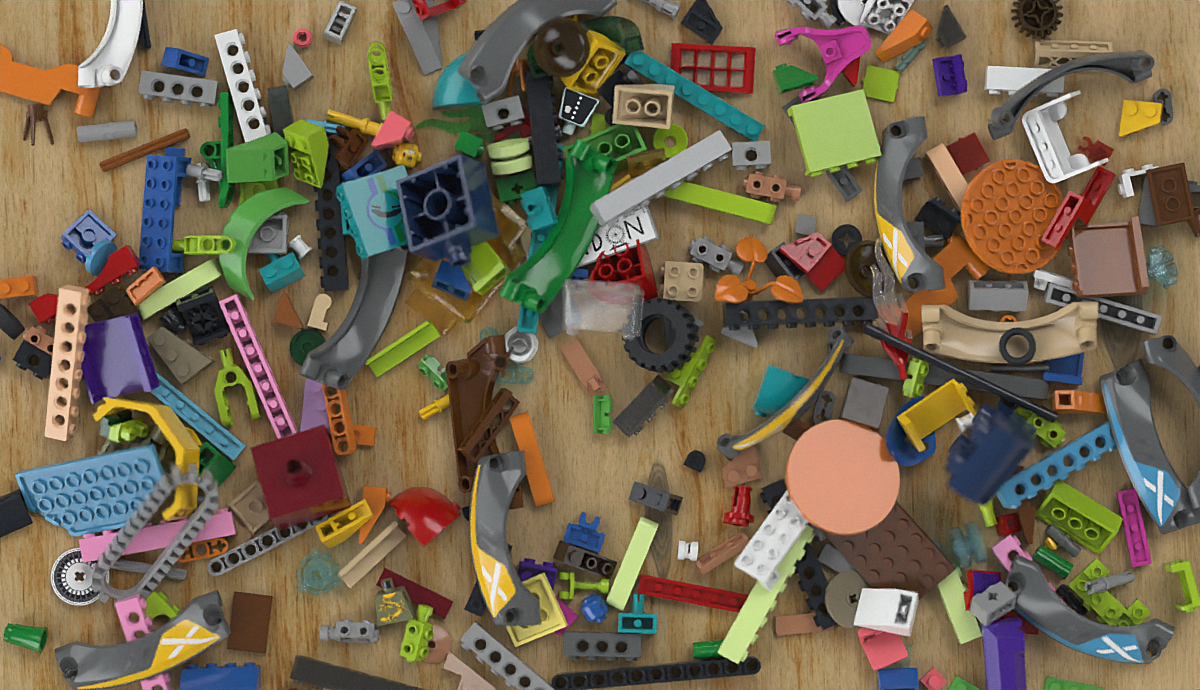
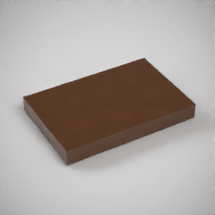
M1184 163L1145 170L1157 227L1196 219Z
M234 592L230 622L231 633L228 638L227 649L266 653L273 596Z

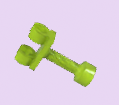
M559 572V579L570 580V591H559V599H574V590L598 589L601 594H609V579H601L599 583L575 582V572Z

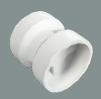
M679 540L678 560L689 558L691 561H697L698 542L686 543Z

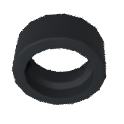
M0 304V329L15 340L25 330V327L4 305Z
M1020 327L1011 328L1001 336L999 350L1003 359L1008 363L1023 365L1034 357L1036 341L1028 330ZM1015 335L1025 337L1029 343L1028 352L1018 358L1011 356L1006 350L1007 341Z

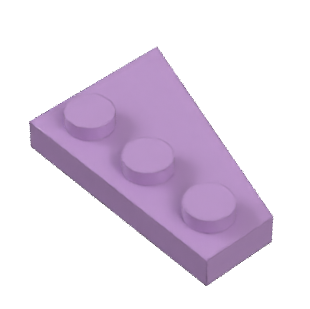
M305 379L300 432L325 425L329 433H331L322 383Z

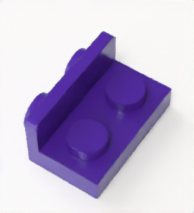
M524 558V561H520L517 575L521 582L545 572L549 584L554 591L558 569L554 567L555 563L543 561V565L536 564V560Z

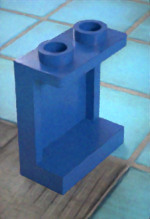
M1084 352L1044 360L1043 364H1049V371H1042L1041 380L1082 385L1083 377H1081Z

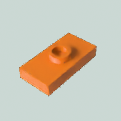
M153 266L125 291L134 305L138 306L166 281L157 267Z
M343 423L339 426L340 433L344 431ZM352 424L356 444L374 446L376 427Z

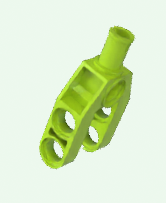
M374 41L369 45L367 55L372 92L375 103L379 104L381 120H386L391 111L390 102L393 99V90L386 48L382 42ZM378 51V52H380L381 54H380V55H374L372 52ZM381 70L384 73L378 74L375 71Z
M189 235L184 236V240H172V251H184V254L196 256L229 254L234 251L236 241L228 236ZM228 239L231 246L225 251L222 244Z
M231 348L220 350L223 368L219 370L214 393L223 427L233 425L226 387L235 386L240 383L246 391V402L250 408L252 421L261 419L254 382L240 366L234 364ZM229 372L236 374V381L233 383L227 380Z

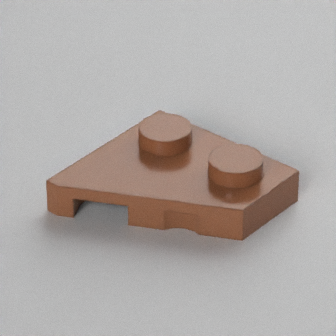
M754 445L742 450L738 456L721 469L726 488L763 478Z

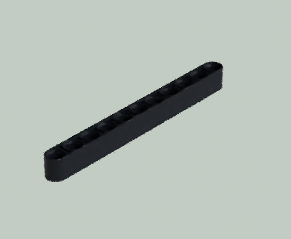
M747 656L744 662H739L738 669L735 672L728 670V664L733 662L728 658L562 672L554 675L552 687L555 690H586L754 675L760 671L761 663L757 657ZM750 660H755L757 662L756 669L749 670L747 663ZM713 663L719 666L718 672L714 674L708 671L709 665ZM697 665L700 668V672L697 675H691L689 673L691 666ZM673 667L680 668L681 673L678 677L670 675V670ZM659 669L662 675L654 679L651 676V671ZM639 670L642 672L643 676L640 680L632 678L631 675L634 671ZM614 673H622L623 680L615 682L612 678ZM596 674H602L604 681L597 684L594 682L593 677ZM579 675L583 676L585 683L583 685H576L574 678ZM558 677H562L566 680V684L563 687H558L555 684V680Z

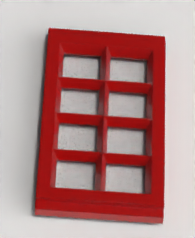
M672 43L670 69L708 92L753 94L756 48Z

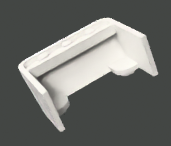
M1080 90L1027 111L1022 117L1023 126L1042 172L1050 183L1060 182L1109 161L1108 158L1090 164L1084 154L1071 156L1057 121L1064 118L1067 114V107L1064 101L1081 94Z

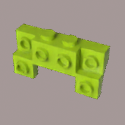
M1097 558L1067 584L1084 601L1082 605L1089 612L1093 610L1098 615L1096 619L1103 625L1107 624L1108 626L1115 627L1135 626L1141 624L1152 613L1138 599L1125 608L1108 591L1088 594L1087 592L1090 590H1085L1086 582L1097 580L1101 576L1106 577L1110 573Z

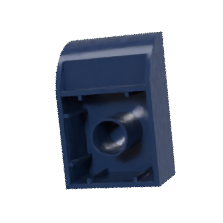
M1001 401L993 409L987 404L982 406L972 420L974 424L970 429L972 433L969 438L961 433L949 448L948 452L950 454L946 459L948 463L944 468L950 473L947 486L964 498L982 506H986L1035 446L1036 428Z

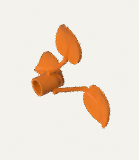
M750 236L741 239L736 246V253L740 259L745 262L752 261L746 281L741 283L737 276L725 275L718 282L715 291L716 301L740 303L750 301L754 295L758 296L760 292L773 286L771 293L777 299L791 303L803 302L800 285L790 276H779L776 282L772 281L757 290L756 283L750 279L755 262H765L767 249L761 241Z

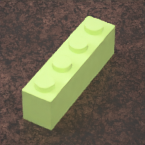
M956 566V569L936 586L958 642L963 644L981 637L982 628L981 621L976 620L970 611H966L964 591H967L968 588L966 584L962 585L960 580L962 573L959 566Z

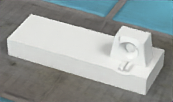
M1037 269L1032 273L1034 277L1033 287L1036 289L1045 290L1048 282L1073 289L1072 281L1074 279L1042 269Z

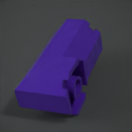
M1020 617L997 619L987 626L981 622L986 690H1027L1024 655L1025 639L1024 632L1019 630V626H1022Z

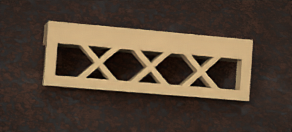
M1035 39L1034 68L1053 69L1062 65L1058 62L1061 58H1068L1072 61L1090 55L1113 52L1112 42ZM1048 57L1050 61L1039 63V58Z
M396 521L388 526L337 574L349 588L354 586L406 537Z

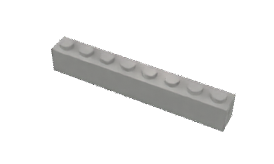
M719 130L593 202L590 210L601 227L606 225L610 227L619 221L618 218L624 215L626 218L634 213L635 208L647 206L652 198L656 197V199H659L666 194V190L678 188L685 179L690 181L698 175L699 171L703 170L706 172L713 167V163L725 161L729 158L728 154L732 148Z

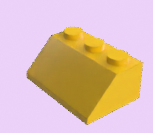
M588 30L586 35L589 40V56L585 65L576 74L560 77V79L568 89L596 98L599 94L597 89L612 75L627 52L603 34Z

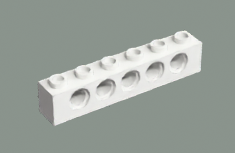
M237 29L214 35L245 143L271 134L269 124L266 125L264 118L267 117L264 106L260 107L259 99H261L259 88H255L253 83L256 80L253 69H249L250 56L248 51H244L243 44H246L243 33H239ZM233 46L238 47V53L235 56L229 55V49ZM243 65V72L235 74V66ZM242 83L249 84L247 92H240L239 87ZM248 101L254 102V108L251 111L245 110V104ZM255 119L259 120V127L257 129H251V121Z

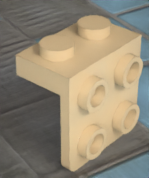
M665 261V266L661 265L660 277H664V285L660 284L659 296L677 301H701L703 264Z

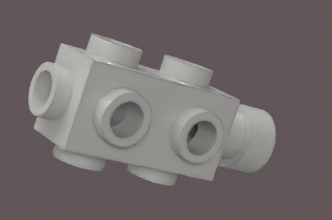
M787 0L794 8L797 6L802 11L801 15L807 21L812 20L814 22L818 19L822 23L821 26L826 30L837 20L832 14L830 15L825 11L828 8L826 5L827 0ZM816 6L817 11L811 12L810 7Z
M706 236L692 240L688 250L691 251L690 255L693 256V261L701 264L704 261L710 264L709 269L717 273L720 270L725 271L727 268L733 274L740 275L745 262L731 258L733 254L730 253V248L722 244L718 247L712 244L714 240ZM705 246L706 252L700 253L699 247ZM719 254L724 257L721 262L716 260V256Z
M343 619L341 622H336L335 628L329 625H321L320 640L329 641V639H336L337 642L375 643L379 641V630H377L374 623L368 620H362L358 623Z

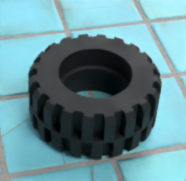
M652 298V301H643L641 306L636 305L633 308L634 313L627 315L628 323H624L622 328L625 330V334H622V340L626 343L623 346L625 351L629 352V358L635 361L638 366L657 373L673 372L675 368H682L685 361L689 362L691 360L690 354L696 352L697 348L694 346L695 342H699V336H696V332L699 331L698 325L694 324L695 318L689 314V310L680 304L665 298ZM658 318L671 320L676 329L673 345L663 353L650 351L645 342L648 326Z

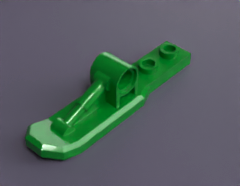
M220 92L218 108L221 109V116L218 117V125L221 128V141L203 143L200 147V154L209 162L211 169L222 171L223 178L218 182L220 185L218 206L219 208H228L235 192V183L227 182L226 149L235 146L233 98L229 92ZM213 146L214 153L211 156H209L207 154V150L209 147Z

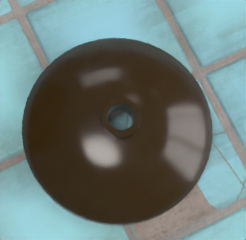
M551 20L540 28L535 37V59L538 65L552 76L568 77L574 75L583 68L588 59V37L582 27L572 20ZM555 45L559 46L558 51H555Z
M865 240L856 243L848 251L845 259V273L853 289L859 294L871 298L885 294L891 288L895 274L889 264L883 246L878 242Z

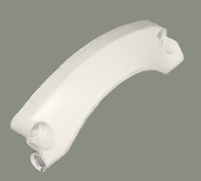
M110 0V17L105 35L91 56L78 66V87L112 86L124 79L140 32L143 0ZM110 72L115 75L114 80L110 77Z

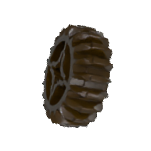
M1027 0L1013 2L1012 5L1017 9H1012L1011 13L1017 14V16H1013L1011 20H1018L1014 27H1022L1019 30L1020 34L1026 30L1025 37L1027 38L1033 33L1032 37L1036 39L1039 33L1040 38L1043 39L1045 33L1048 36L1052 34L1050 29L1053 31L1058 29L1055 24H1061V20L1057 19V17H1062L1063 13L1057 11L1063 7L1061 5L1056 6L1060 0H1044L1050 7L1041 6L1039 0H1031V9L1026 13H1022V8ZM1035 9L1037 10V12H1043L1039 15V17H1037V15L1031 14L1035 11ZM1052 13L1050 23L1043 27L1044 15ZM1025 20H1033L1037 28L1029 26Z

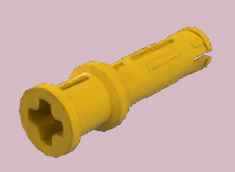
M332 109L328 110V116H326L327 121L353 129L358 128L363 135L367 133L376 136L383 125V122L379 124L370 121L369 118L360 119Z

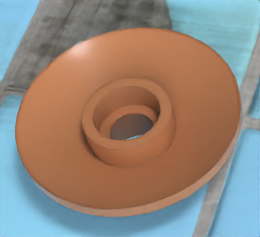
M432 626L434 635L428 643L430 641L435 642V647L430 648L427 645L429 654L423 660L426 663H438L444 660L447 653L450 652V636L440 626Z

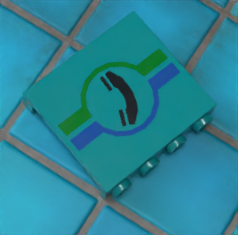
M404 165L342 183L336 188L337 198L341 201L344 208L343 215L346 220L348 219L350 234L355 239L356 251L362 260L408 244L396 184L397 180L408 176Z

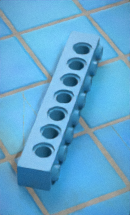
M1109 420L1008 478L996 493L1002 506L1013 509L1022 504V499H1031L1038 494L1036 491L1041 488L1046 490L1053 486V481L1058 478L1060 481L1070 476V471L1074 469L1078 471L1084 468L1087 461L1091 460L1093 462L1102 457L1101 453L1104 451L1111 452L1115 450L1117 445L1111 434L1112 430ZM1096 438H1099L1102 442L1100 448L1095 444ZM1081 447H1083L1086 451L1084 457H1082L1079 453ZM1065 456L1068 457L1070 461L1068 466H1065L1063 463V459ZM1048 466H1051L1054 470L1052 476L1047 473ZM1033 475L1037 477L1036 485H1033L1031 483V477ZM1016 485H1019L1021 487V493L1019 495L1015 493Z

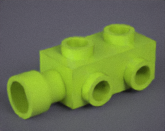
M1017 406L1014 410L1015 413L1036 428V435L1040 438L1039 442L1046 448L1049 446L1055 448L1056 445L1059 447L1064 442L1066 432L1062 430L1064 426L1055 420L1054 423H1051L1020 406ZM1036 419L1041 420L1040 426L1035 425ZM1051 431L1056 432V436L1054 438L1050 437Z
M418 604L417 618L408 620L406 624V632L401 643L400 655L406 657L408 662L417 663V661H423L429 654L428 641L434 635L433 624L428 622L429 616H432L433 607Z

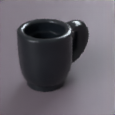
M173 306L159 318L162 324L175 334L187 326L182 313L179 312L176 306Z

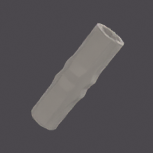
M135 120L78 126L77 135L80 143L136 137L137 126Z

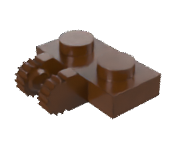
M337 126L335 131L338 136L333 134L329 138L332 144L339 148L334 157L344 169H350L369 141L358 128L352 129L349 133L343 126Z

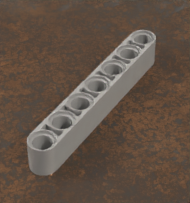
M329 515L324 516L322 520L316 518L307 521V527L304 529L300 528L298 524L288 527L290 529L288 537L282 536L281 530L275 527L211 560L207 566L208 572L213 576L222 575L326 521ZM266 535L273 538L271 546H267L264 543ZM249 544H253L256 547L254 555L248 554L246 550ZM232 553H236L239 556V561L236 564L232 563L229 559ZM214 562L221 564L222 569L220 572L213 570L212 565Z

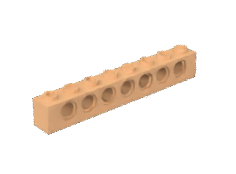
M72 285L59 288L45 437L63 441L72 438L77 430L75 419L79 411L77 400L81 392L79 381L82 378L81 362L84 359L83 344L86 340V333L84 332L85 325L88 322V314L86 313L90 303L89 289ZM72 304L75 305L76 311L73 310ZM70 323L74 325V330L70 327ZM68 341L72 344L73 348L69 347ZM66 360L70 362L71 367L67 365ZM64 378L68 380L69 385L65 383ZM62 397L67 400V404L63 401Z

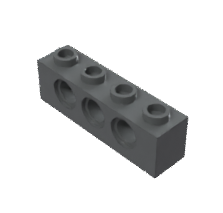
M564 631L563 655L567 656V659H579V656H587L588 660H598V656L606 657V660H617V657H625L626 661H636L637 657L641 658V633ZM582 640L589 644L588 649L585 651L579 650L577 646ZM605 641L608 644V648L605 651H599L597 649L598 642ZM618 642H625L627 649L623 652L616 649Z

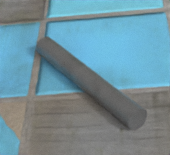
M1049 364L991 365V372L1049 371Z

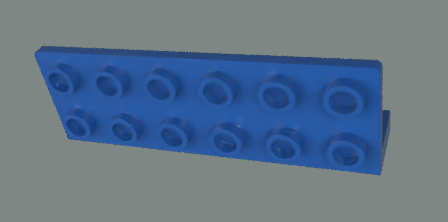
M147 155L139 261L142 265L138 267L139 269L149 270L155 266L161 272L183 273L184 254L172 253L177 176L190 177L186 174V168L191 164V158Z

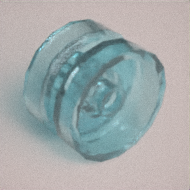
M975 521L965 524V535L960 527L949 529L951 547L961 569L971 567V555L977 564L988 562L985 545Z

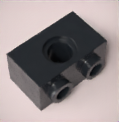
M23 340L12 359L17 362L16 366L25 371L27 368L33 371L32 375L41 380L51 377L53 356L30 342ZM34 356H38L40 359V363L37 366H33L31 363V359Z

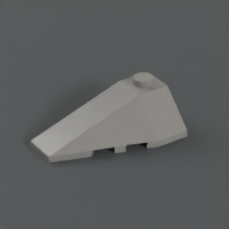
M412 0L393 2V7L424 75L441 69L442 60L437 16L421 21L415 12ZM425 0L428 8L435 6L433 0Z

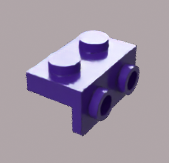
M961 54L932 59L938 97L967 92V80L965 79L964 61Z

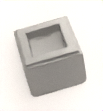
M798 214L795 234L807 236L814 234L817 217Z

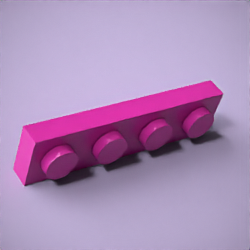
M1135 488L1117 491L1116 494L1121 517L1123 518L1122 523L1131 566L1137 567L1151 564L1137 492Z

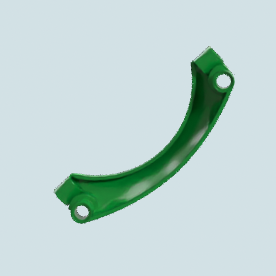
M576 139L566 158L565 191L557 216L559 224L552 227L543 244L530 259L508 274L498 294L538 314L544 312L546 307L562 290L589 248L599 226V222L591 212L590 207L593 202L610 193L617 167V161L614 158L592 149L591 145L579 139Z

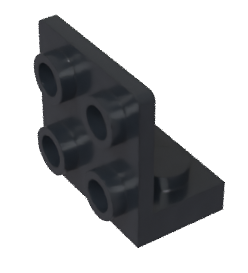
M622 63L597 89V92L614 108L615 85H638L645 83L632 69Z
M931 197L926 201L915 219L923 222L926 227L938 235L942 234L943 238L947 240L957 224L962 222L961 213L954 208L949 209L944 206L945 202L940 198Z

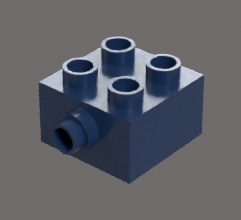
M459 154L396 181L410 253L432 261H438L446 257L449 259L451 266L460 267L471 262L473 246L500 236L485 164Z

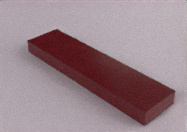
M384 568L376 584L377 586L382 588L381 581L392 578L394 587H405L413 604L417 606L418 604L433 607L432 613L444 619L446 618L454 601Z

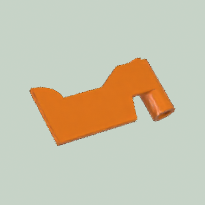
M0 44V92L50 106L60 91L66 90L79 94L74 113L88 118L93 117L101 87H78L77 65L65 64L42 70L14 62L11 51Z
M953 234L947 239L948 245L933 258V261L943 268L945 289L916 291L900 307L894 304H887L878 308L879 318L884 323L898 325L900 313H908L905 338L913 339L923 330L922 305L950 306L959 298L951 278L963 267L975 280L981 278L991 268L974 253L969 243L960 234L957 236Z

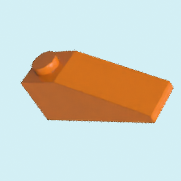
M910 9L875 51V54L884 63L920 44L930 35L933 27L926 18Z
M363 486L362 500H367L373 517L360 528L359 544L365 542L384 511L386 503L390 502L391 492H388V487Z

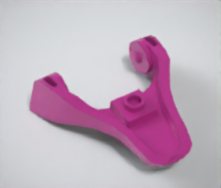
M861 25L838 30H819L803 26L775 32L779 46L790 45L792 41L799 38L798 35L814 40L819 46L826 64L827 73L823 84L820 87L818 85L813 87L807 86L803 91L798 92L802 103L819 100L824 96L840 72L851 61L870 50L872 45L868 31Z

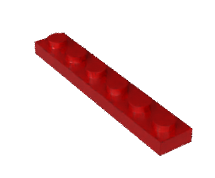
M641 574L637 592L639 594L738 613L749 596L748 594Z

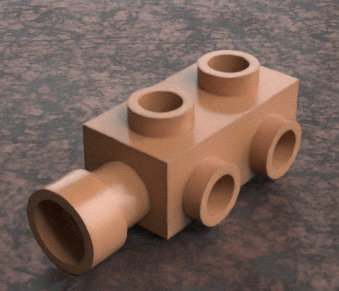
M754 171L753 174L749 173V178H744L743 189H746L749 198L760 199L763 196L768 197L770 202L779 203V200H783L784 196L792 197V200L799 201L802 186L795 184L794 186L786 185L787 180H783L784 176L772 174V177H766L765 173ZM755 181H759L761 183V186L759 188H755L753 186V183ZM775 184L780 187L777 192L772 190V186Z
M41 325L37 327L31 326V328H27L22 335L24 340L53 356L52 347L54 346L55 335L52 337L47 334L49 330ZM66 360L67 365L71 367L70 362Z

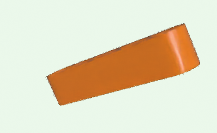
M322 383L334 450L339 455L351 456L356 451V441L346 388L344 390L337 389V393L333 395V387ZM340 405L341 411L339 414H336L335 409ZM343 423L344 431L340 433L339 426ZM346 442L348 444V448L344 452L342 446Z
M525 412L511 416L510 421L519 451H524L526 475L536 507L555 502L529 413Z

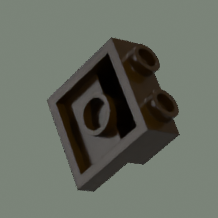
M116 285L87 307V312L94 322L140 312L133 302L129 304L126 300L128 295L122 287L118 289Z

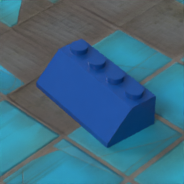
M245 662L244 666H237L236 663H225V666L217 667V663H208L206 667H198V664H186V668L181 669L179 690L261 689V665H256V662Z

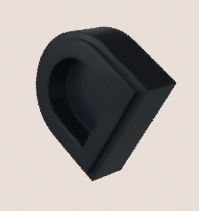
M697 450L691 451L683 465L701 473L706 459L702 452Z

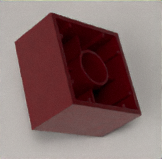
M325 425L250 448L269 518L278 530L339 512L352 506L339 459L333 447L332 436Z

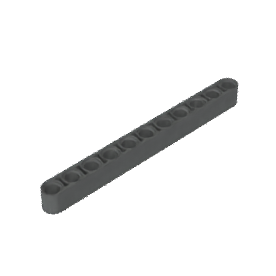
M846 353L842 355L841 373L900 380L898 365H895L891 359ZM909 362L905 364L906 371L908 370ZM928 364L929 371L924 378L923 384L943 386L954 378L959 384L962 382L967 390L988 392L934 365ZM967 370L1021 397L1047 400L1048 380ZM907 374L908 378L912 379L913 375Z

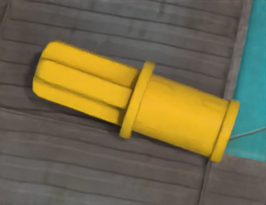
M449 394L438 400H433L432 404L419 410L421 418L425 420L438 412L442 413V410L450 406Z

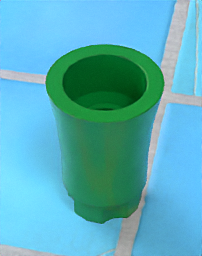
M8 623L4 630L3 640L12 645L31 649L41 654L46 645L48 629L47 627Z

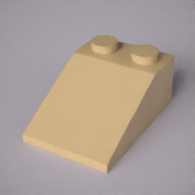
M663 84L615 85L612 123L670 129L673 118L675 86Z

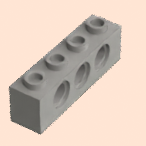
M142 70L138 93L143 95V99L154 100L155 97L162 98L163 102L173 103L174 100H180L181 104L192 106L194 102L200 103V107L211 108L212 105L217 106L220 83L214 80ZM160 82L164 83V90L156 92V85ZM178 85H182L184 88L183 93L180 95H176L174 92L175 87ZM202 88V95L198 98L194 97V90Z

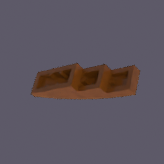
M1018 466L1014 470L1013 475L1024 470V466ZM1016 485L1015 493L1018 495L1021 493V487ZM1024 498L1021 500L1022 504L1016 507V512L1025 542L1033 544L1036 506L1028 505L1029 499Z

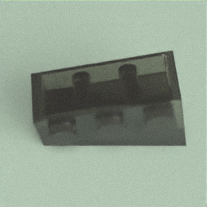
M658 374L615 418L613 423L628 438L632 434L637 436L644 428L642 424L645 421L649 423L657 415L654 413L659 407L662 410L669 403L667 398L674 389Z

